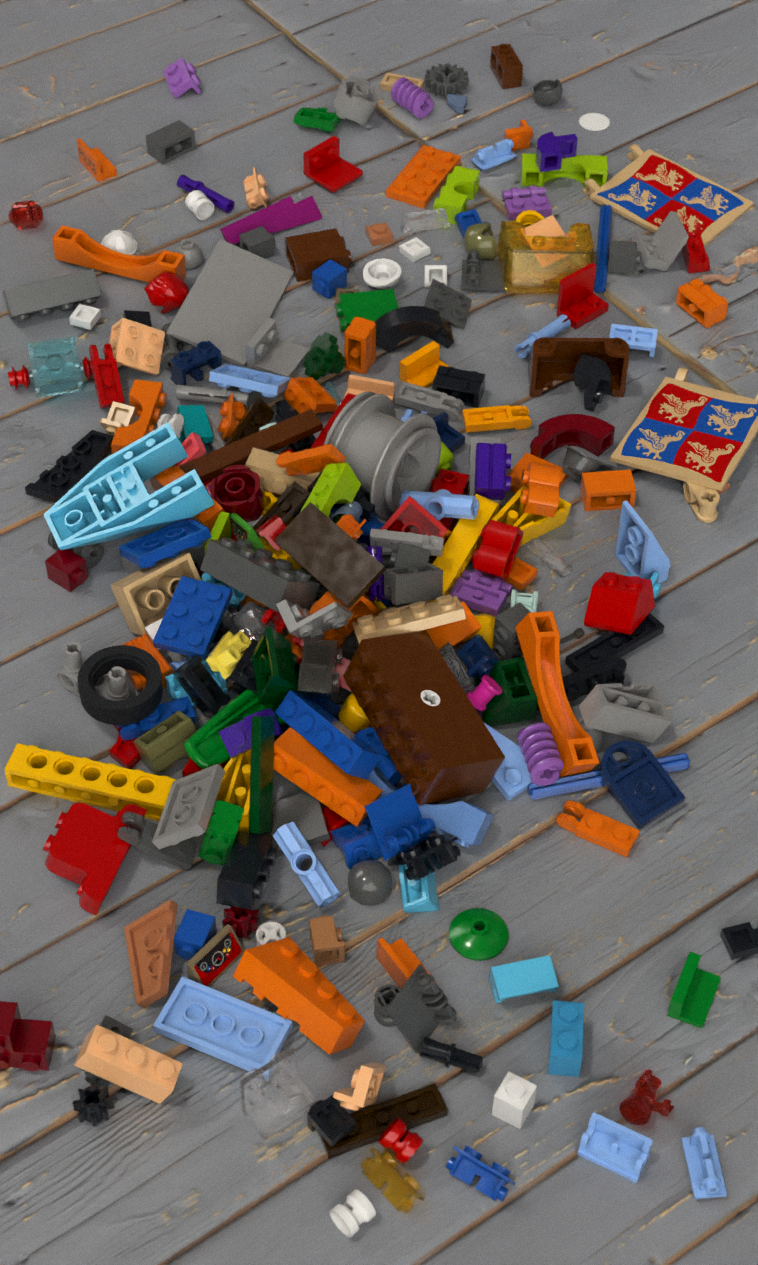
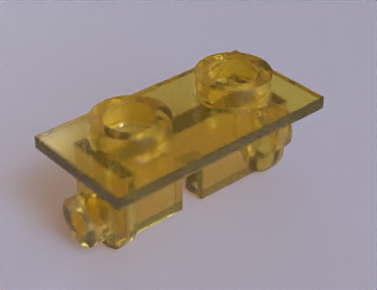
M371 1147L370 1150L376 1156L373 1159L368 1157L362 1162V1173L379 1190L388 1181L390 1185L382 1194L397 1211L402 1210L404 1213H407L414 1206L412 1202L414 1197L422 1201L425 1199L417 1191L421 1185L409 1173L403 1176L395 1168L399 1162L387 1150L381 1153Z

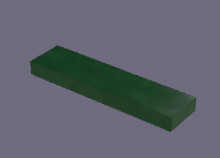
M252 716L250 833L272 832L275 716Z

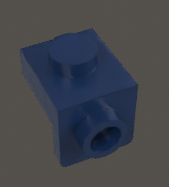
M443 412L433 419L441 441L453 452L465 444V436L448 425L449 415Z
M475 635L457 652L469 668L466 672L469 677L482 678L484 675H489L494 670L493 666L499 661L481 635Z

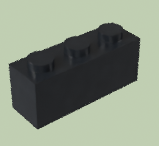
M239 831L217 880L216 904L252 909L256 898L260 899L262 896L264 882H268L270 866H274L276 862L277 849H273L272 836Z

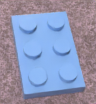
M226 363L210 371L209 381L216 382V385L219 387L229 388L230 386L239 387V391L247 393L258 391L262 392V396L274 398L285 391L291 377Z

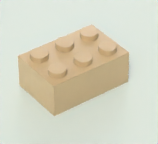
M180 551L181 553L176 557L159 560L155 566L142 568L110 585L130 632L139 635L147 634L145 627L164 617L181 576L201 581L190 553Z

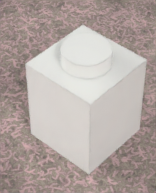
M508 1071L494 1095L492 1115L521 1129L535 1104L537 1085Z

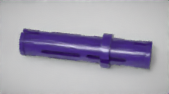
M181 175L178 178L177 187L189 193L194 190H200L215 207L228 214L232 212L235 205L233 200L205 187L204 183L188 178L186 175Z

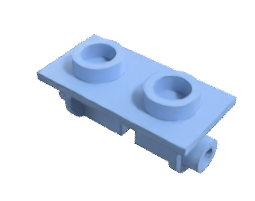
M504 139L495 144V149L492 145L479 149L471 161L482 171L517 158V155L511 151L514 143L511 139Z
M697 1127L693 1129L691 1137L681 1138L694 1199L727 1196L714 1136L706 1132L704 1127Z

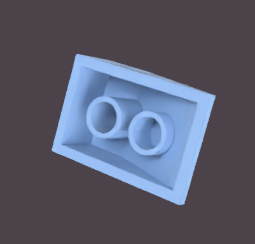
M627 500L623 501L615 557L630 575L650 580L653 573L657 572L659 573L658 583L666 581L670 568L668 556L663 552L653 533Z

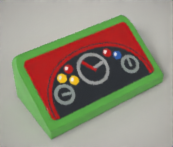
M233 512L230 515L231 539L234 541H238L239 538L247 539L254 543L253 547L263 549L264 544L253 527Z

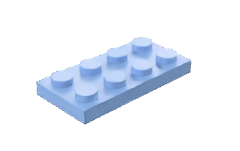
M181 977L153 1024L155 1033L266 1078L293 1028L292 1021L289 1019H284L279 1015L185 977Z

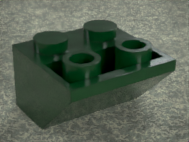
M522 657L498 661L493 666L494 670L487 676L498 683L502 688V693L495 695L486 705L487 709L482 712V721L490 727L535 719L537 696ZM476 677L472 680L476 686L482 682L481 677Z

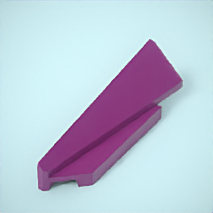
M291 196L221 228L220 231L226 242L235 244L240 242V234L263 226L269 233H274L321 220L322 215L313 196L295 204Z

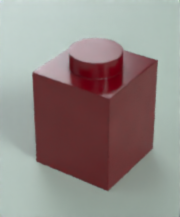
M59 549L45 560L48 579L69 592L82 585L88 578L86 560L69 549Z

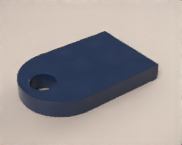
M619 741L605 751L600 763L601 778L638 829L685 800L686 797L653 753L644 745L635 741ZM622 752L627 756L628 761L619 763L614 759L613 754Z

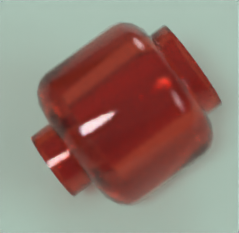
M33 200L15 202L9 211V220L19 230L37 228L43 220V211L41 206L37 205Z

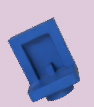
M476 209L456 214L454 218L463 239L469 226L482 223Z

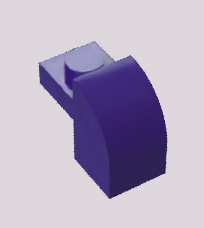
M548 132L539 137L536 150V165L540 172L561 169L562 158L576 157L578 141L576 134L554 136L553 132Z
M265 709L244 717V720L219 731L231 758L251 750L252 716H275L274 742L284 733L273 709Z

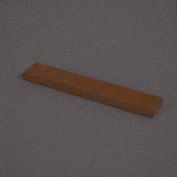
M309 409L182 464L179 468L186 474L195 469L202 482L221 475V470L226 467L246 464L253 447L273 452L323 430V424L314 411Z

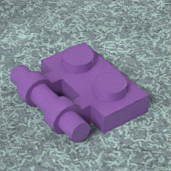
M535 185L529 186L526 189L514 187L510 188V190L502 191V199H508L505 200V210L509 220L516 219L520 213L526 210L536 211L543 217L551 216V205L548 197L544 196L546 193L545 187H537Z
M464 569L462 578L459 577L449 595H452V597L457 596L460 603L464 601L470 609L496 617L507 600V594H511L513 585L497 577L494 579L485 576L477 570L473 572Z

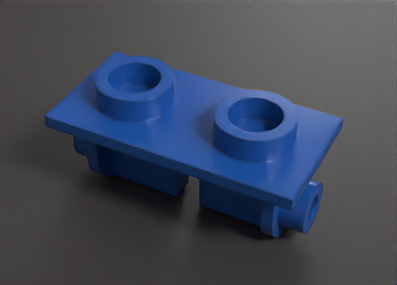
M467 1145L463 1151L454 1146L453 1149L459 1155L457 1158L452 1156L446 1165V1168L450 1170V1175L459 1178L470 1186L475 1176H480L481 1178L475 1189L489 1196L494 1201L499 1199L503 1202L509 1191L505 1188L506 1183L509 1182L512 1185L516 1183L508 1178L511 1171L496 1162H493L492 1166L489 1167L480 1161L483 1155Z

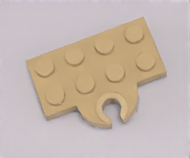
M443 595L437 597L436 601L431 603L420 601L407 603L399 607L394 605L384 609L376 617H373V615L361 616L352 625L357 642L360 644L362 639L417 632L464 620L466 616L457 596Z

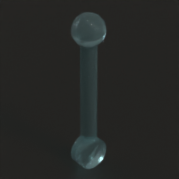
M327 381L325 388L330 390L336 400L335 403L339 406L342 400L336 393L333 382Z

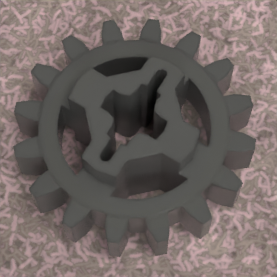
M449 63L444 64V66L439 64V67L432 66V69H427V74H425L426 88H430V92L436 91V95L441 93L444 96H447V94L455 95V92L461 94L462 90H466L468 86V72L464 71L463 67L457 68L456 64L453 66Z

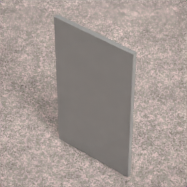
M220 239L166 334L196 347L202 341H210L221 351V358L245 367L247 363L246 344L265 320L273 314L294 271Z

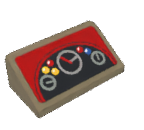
M229 924L225 925L187 962L188 979L211 987L244 954L243 946Z

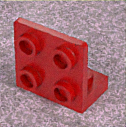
M335 136L328 138L303 153L304 175L332 192L338 191L363 175V170L340 157V139Z
M590 263L560 280L556 316L566 315L568 318L564 322L570 319V326L573 329H577L606 313L609 308L607 302L593 293L596 264Z

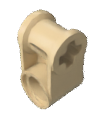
M684 481L683 494L696 518L705 523L715 521L718 517L716 506L720 501L718 492L715 489Z

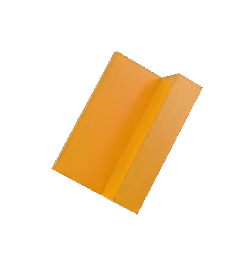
M432 341L401 360L399 363V379L402 382L425 388L431 386L438 367H450L439 359L440 345Z

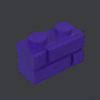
M476 444L474 496L479 494L491 500H503L505 498V491H510L511 476H506V469H511V454L507 453L506 444Z

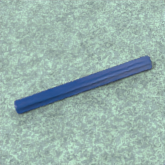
M605 204L600 208L594 291L596 293H604L606 291L612 206H606Z
M686 753L656 758L667 773L688 769L690 764ZM599 769L559 777L557 781L550 785L530 783L528 785V794L534 800L604 786L605 784Z

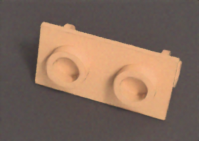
M255 167L253 168V175L247 176L244 179L247 205L255 209L263 204L266 208L268 207L267 199H269L265 189L267 183L262 174L259 175Z

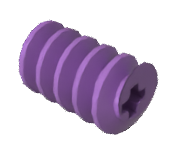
M405 77L399 78L394 83L391 91V98L394 102L418 118H424L431 112L434 101L430 99L429 93Z
M536 723L524 727L518 732L516 738L530 773L531 781L537 785L553 784L560 777V771H562L564 763L560 759V752L557 750V744L554 742L550 726L545 723Z

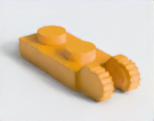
M504 405L462 410V419L466 433L512 429L513 427L517 430H525L530 428L532 424L531 418L528 417L529 410L525 405Z

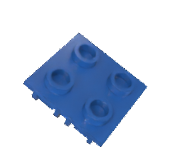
M410 784L364 806L384 861L427 839L435 828V823L432 819L422 818L416 799L412 795Z

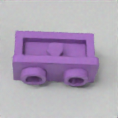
M180 58L163 71L171 94L175 98H178L192 87L198 94L202 92L199 86L201 81L195 74L197 71L191 62L187 64L183 58Z

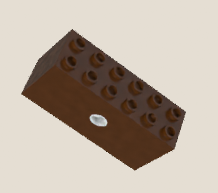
M427 631L362 639L343 677L357 699L358 705L370 721L371 727L380 738L384 749L390 755L397 771L400 772L405 783L411 785L412 795H414L418 805L483 793L505 756Z

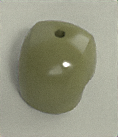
M478 223L467 228L464 236V247L467 254L472 249H475L480 253V260L495 259L498 256L490 223Z

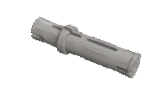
M178 384L176 399L221 403L222 405L223 401L227 402L231 393H233V401H240L244 406H248L249 393L228 390V388L216 389Z

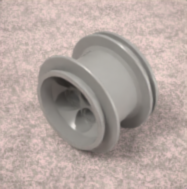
M363 392L350 400L336 417L324 442V445L332 444L346 457L345 463L348 462L361 483L359 490L370 495V501L375 505L376 516L384 520L390 519L400 507L399 502L403 491L426 492L437 471L441 456V439L437 432L436 423L430 415L425 413L416 414L403 422L396 418L392 400L386 395L374 392Z

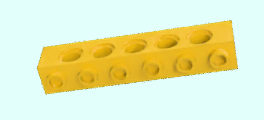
M17 743L4 769L7 784L10 787L117 812L126 805L135 804L147 810L144 818L155 821L160 820L173 781L176 780L164 775L158 776L145 773L139 769L132 770L119 767L113 763L106 764L86 757L80 758L64 754L60 751H49L34 745Z

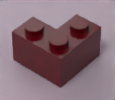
M0 1001V1069L13 1067L22 1068L30 1072L49 1070L56 1039L53 1022L21 1019L18 1003Z

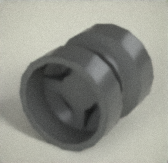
M387 984L381 986L375 992L374 1016L379 1024L386 1027L396 1026L386 1008L400 991V987Z

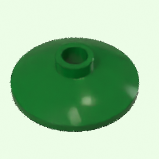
M472 908L459 913L453 919L449 928V940L454 950L461 956L475 961L489 960L498 956L505 949L508 942V928L504 920L493 911L483 908Z

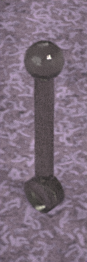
M577 628L574 633L561 638L560 644L574 638H582L585 634L584 630Z

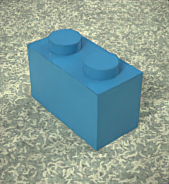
M553 1000L548 1058V1074L572 1077H579L583 1054L584 1003Z

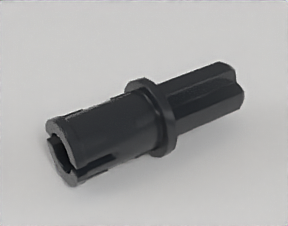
M425 1037L422 1042L420 1057L443 1063L446 1068L452 1065L473 1073H478L481 1070L483 1058L456 1048L454 1043L452 1045L444 1044Z

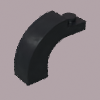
M406 306L397 308L375 321L376 346L389 353L401 341L413 336L428 337L446 348H449L454 343L451 327L447 323L441 322L439 311L429 307Z

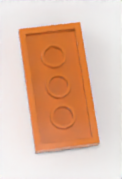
M423 145L386 189V197L425 209L445 184L448 174H452L455 166L461 164V156L433 148L432 146Z

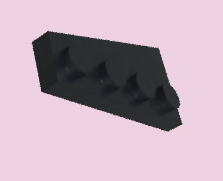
M91 430L71 447L72 451L68 455H62L57 459L56 465L52 469L43 471L39 475L40 479L34 484L29 483L25 487L26 495L56 503L106 457L111 449L114 436Z

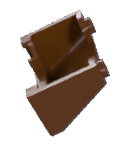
M542 337L535 340L528 365L529 396L541 397L542 390L548 386V389L553 388V381H574L573 372L581 354L597 357L609 366L611 371L612 397H624L630 355L628 343L621 338Z

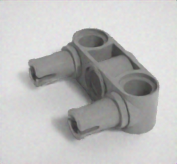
M71 641L64 647L65 659L62 663V669L57 674V680L65 689L80 697L78 673L87 659L81 655V644ZM119 666L113 667L111 671L100 677L94 686L96 693L108 700L121 701L136 696L133 687L126 682L125 669Z

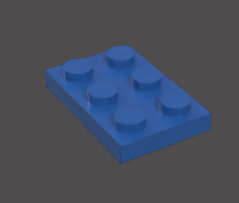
M188 518L166 525L118 547L122 557L140 568H150L155 566L159 560L178 556L181 553L180 551L186 548L202 545L204 540L211 538L208 527Z
M181 576L154 637V647L190 657L200 655L205 660L233 595L232 588Z

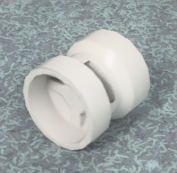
M200 190L190 192L185 200L187 208L200 220L209 218L214 212V204Z
M355 1189L347 1196L345 1203L337 1204L329 1211V1214L337 1228L350 1238L359 1231L360 1224L363 1222L367 1223L376 1216V1211L369 1199L361 1191Z

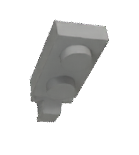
M371 529L370 546H374V550H376V546H381L382 555L390 556L392 551L397 552L400 542L431 550V556L441 557L443 553L444 538L412 532L389 531L386 529Z

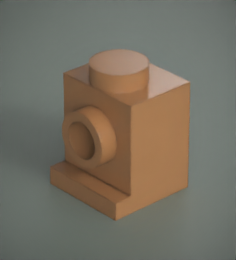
M323 915L315 919H309L310 941L315 965L345 962V945L342 939L341 928H335L333 916Z

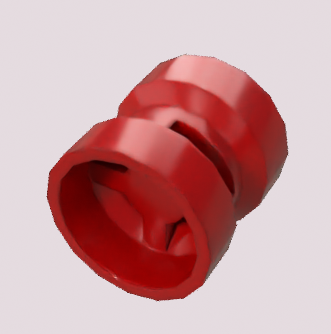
M398 1117L384 1131L378 1142L385 1149H391L394 1152L395 1158L404 1164L417 1151L423 1139L416 1132L411 1133L407 1129V1124Z

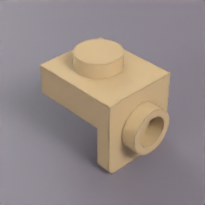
M113 401L107 418H101L100 424L107 434L114 436L117 428L133 424L137 409L133 406Z

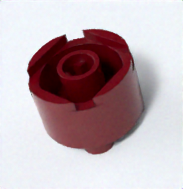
M233 465L221 470L222 474L217 478L215 476L210 484L212 498L224 509V512L230 513V515L234 512L246 522L258 520L266 505V496L259 475L245 465Z

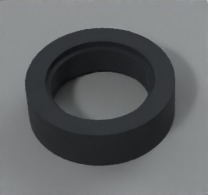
M119 645L99 650L83 663L78 673V687L82 706L91 717L102 723L127 725L141 721L152 714L162 700V675L157 660L147 651L134 646ZM115 666L122 667L125 670L136 671L147 680L146 687L139 695L121 701L108 700L101 697L94 690V686L100 677L107 674Z

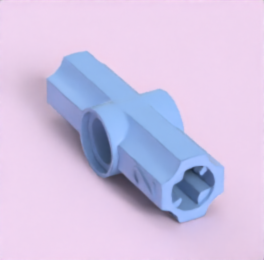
M444 489L438 490L435 493L405 490L402 492L399 502L401 506L411 496L438 520L443 517L474 520L478 515L479 499L476 496L451 494L448 490Z
M292 821L278 828L273 834L274 839L318 907L322 908L336 901L341 895L340 891L295 822ZM312 858L311 868L302 871V862L305 859Z

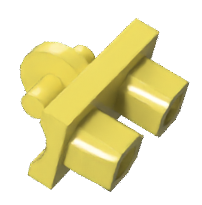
M230 631L227 632L206 659L211 670L220 672L224 679L228 678L245 653L246 648L251 644V640L242 631L235 635Z

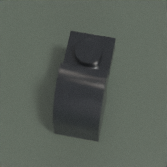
M581 354L573 372L575 386L586 389L583 396L585 410L594 412L597 403L600 404L602 402L604 394L611 395V371L603 360Z

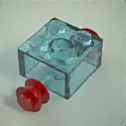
M75 336L27 343L31 364L30 374L24 365H22L19 371L12 367V372H8L10 386H15L16 390L18 385L22 384L28 389L31 378V381H34L36 398L82 392L84 390L81 373L84 371V376L89 380L91 374H93L91 360L85 356L82 365L79 362Z

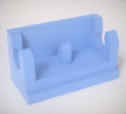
M611 324L609 338H621L628 343L630 349L650 351L649 357L654 358L658 329Z
M593 1112L586 1133L583 1132L577 1155L637 1183L650 1156L653 1140Z

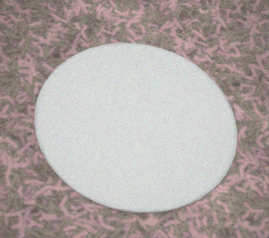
M588 113L580 117L579 124L590 131H601L609 126L610 121L602 114Z

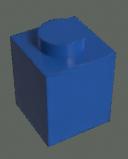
M331 259L312 272V290L328 299L336 295V288L347 287V268Z
M187 909L174 937L176 955L181 956L185 960H190L217 934L215 916Z

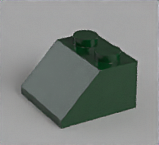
M266 627L252 654L258 703L281 704L289 690L300 692V679L296 677L295 673L297 659L295 653H292L291 642L272 627Z

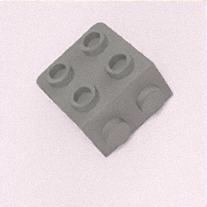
M670 211L653 237L635 232L631 240L632 242H637V251L641 252L640 258L645 267L666 272L682 247L687 243L688 234L677 213Z

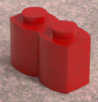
M490 520L488 525H485L482 529V544L473 554V568L484 574L507 581L524 532L518 527Z

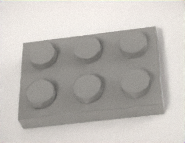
M219 764L173 781L152 840L158 849L176 845L191 837H198L206 831L225 773Z

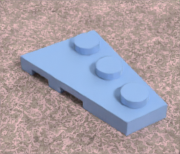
M484 723L505 756L491 781L505 799L509 801L527 790L528 785L533 782L531 781L520 746Z

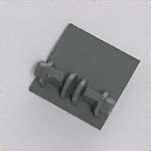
M472 249L467 254V260L462 259L461 290L506 291L507 261L480 260V253Z
M432 279L424 307L439 311L442 319L464 329L472 299L448 287L446 284Z
M422 964L418 965L386 1008V1011L415 1053L419 1052L424 1038H429L440 1022L451 1025L456 1021V1010L447 1003L448 998L443 994L442 989L437 987L434 977L426 972Z

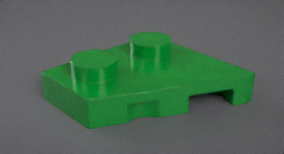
M300 108L294 115V124L301 125L304 128H318L323 132L334 131L342 121L336 115V112H327V108Z

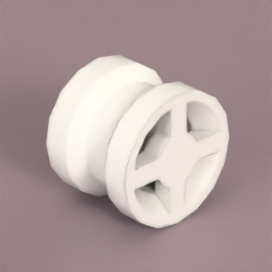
M277 922L263 923L256 931L257 946L286 938L285 928Z

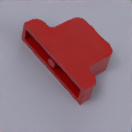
M75 803L67 813L62 811L55 825V828L58 829L56 835L50 834L43 847V850L48 852L45 860L46 868L50 872L80 885L77 891L79 905L83 910L93 915H97L131 847V844L122 841L117 835L119 828L127 827L122 823L123 814L129 811L145 817L147 810L135 804L126 805L122 810H118L116 816H111L85 803Z

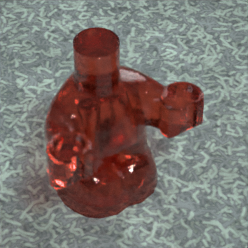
M647 1069L636 1081L635 1088L631 1090L629 1096L619 1106L622 1116L632 1124H646L651 1118L652 1111L667 1117L674 1109V1105L671 1106V1100L669 1099L663 1100L662 1103L657 1101L656 1091L661 1086V1081L658 1077L652 1075V1070Z

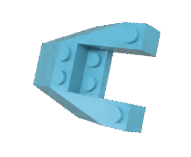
M169 422L103 459L43 514L60 550L117 540L194 517L215 504L195 469L154 493L149 494L143 482L189 457Z

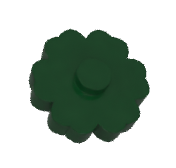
M325 332L322 336L318 335L312 342L310 351L305 356V375L318 380L320 376L324 377L327 372L339 374L343 370L346 359L338 352L339 346L336 344V337Z

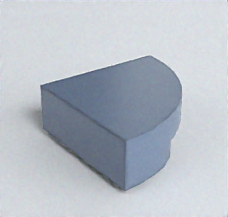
M447 94V105L454 108L455 112L464 114L467 96Z

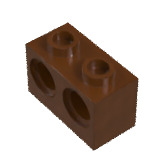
M511 44L492 46L490 69L502 90L521 87L523 65Z

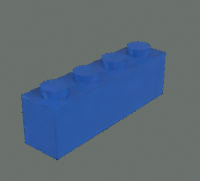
M289 690L275 712L276 715L349 775L366 780L381 758L379 753L307 695Z

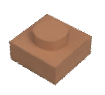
M387 222L366 226V235L372 246L393 243V234Z

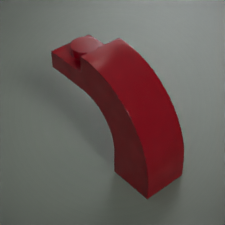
M565 414L556 416L539 425L538 436L534 437L530 444V454L544 459L554 450L567 445L583 448L599 457L613 445L615 426L589 415Z

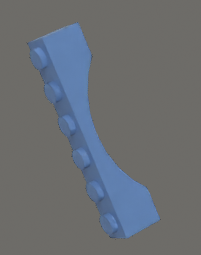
M375 766L367 780L383 790L380 796L382 798L397 790V788ZM466 801L451 804L418 805L422 818H430L434 821V832L441 835L447 832L457 836L458 839L454 842L466 848H469L470 845H481L494 817V814Z

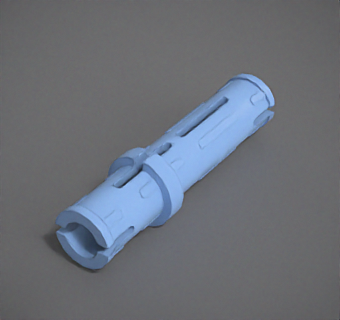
M562 314L538 332H532L527 336L526 340L515 346V353L523 349L524 351L517 356L525 358L531 353L535 340L542 337L553 338L570 327V319L562 323V321L568 318Z

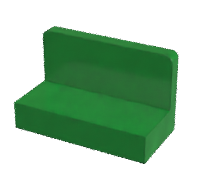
M689 952L672 995L667 1016L695 1027L703 1028L721 978L715 974L698 969L701 955Z

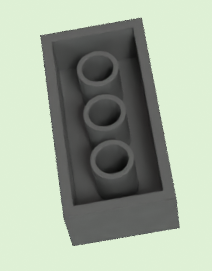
M222 537L221 540L209 541L200 570L276 612H279L276 604L284 599L294 604L297 603L303 609L310 610L320 586V582L311 578L312 575L302 569L296 570L292 568V563L287 560L275 559L272 557V552L253 547L254 543L247 539L239 538L238 541H234L230 538Z

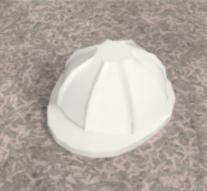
M121 229L111 230L103 238L102 243H100L113 251L127 255H134L138 250V244L133 239L132 234Z
M390 259L372 260L364 267L363 280L366 284L376 289L387 290L398 282L402 273L401 267L397 262Z

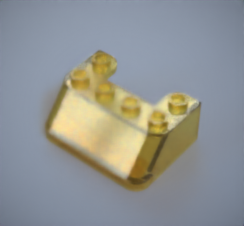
M502 221L497 253L503 287L513 293L559 294L561 279L593 263L594 243L590 225L583 223L571 225L568 230L569 237H546L539 235L526 236L525 228L519 222Z

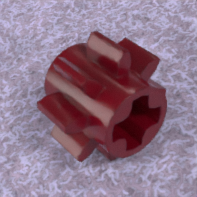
M232 906L230 909L224 908L225 919L222 920L223 927L229 924L237 937L247 939L252 931H257L258 910L251 911Z

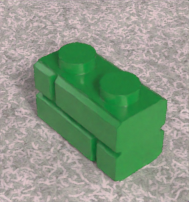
M222 800L216 801L198 855L201 859L214 865L219 864L223 866L225 864L244 812L241 806Z

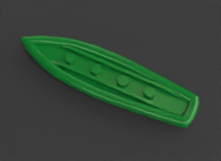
M300 666L296 673V677L300 679L299 693L309 697L317 691L322 677ZM246 689L197 730L184 743V748L191 760L201 769H206L216 764L220 765L231 759L219 731L244 720V717L265 709H273L276 712L280 704H277V706L275 704H259L257 694ZM276 715L279 722L285 726L287 723Z

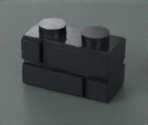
M439 366L433 380L432 390L447 393L449 396L461 399L465 406L479 408L485 389V374L456 369L454 367Z

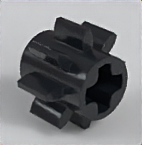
M92 1083L91 1086L84 1090L78 1089L80 1100L73 1101L74 1111L78 1112L79 1122L87 1120L93 1126H96L103 1119L108 1121L107 1109L114 1108L113 1098L109 1097L108 1088L104 1087L101 1089Z

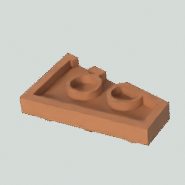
M172 900L165 902L124 927L136 1004L143 1008L168 995L178 906Z

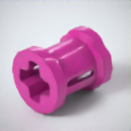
M486 675L481 678L482 682L472 692L469 691L466 694L472 705L482 712L487 709L486 705L495 695L502 693V688L498 683Z

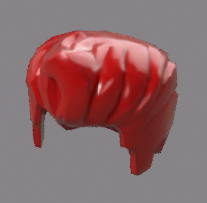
M168 271L153 278L144 288L153 306L164 307L161 310L162 314L180 308L190 292L188 286L178 275Z

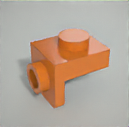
M525 119L520 120V127L505 130L504 139H511L514 143L511 151L530 148L533 130L531 126H528Z

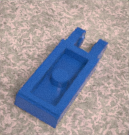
M189 697L159 704L152 714L141 721L127 725H117V727H121V738L126 741L136 739L177 711H181L188 716L193 724L197 722L196 714Z

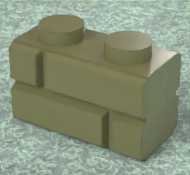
M177 711L135 739L133 743L140 753L139 755L144 765L155 774H158L159 772L168 771L172 767V763L181 757L189 756L184 748V743L196 732V729L188 716L181 711Z

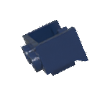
M202 341L197 344V347L189 351H181L177 357L170 360L172 372L170 379L176 385L187 386L185 375L189 374L194 380L202 381L204 376L200 368L207 364L213 370L222 365L221 351L210 341Z

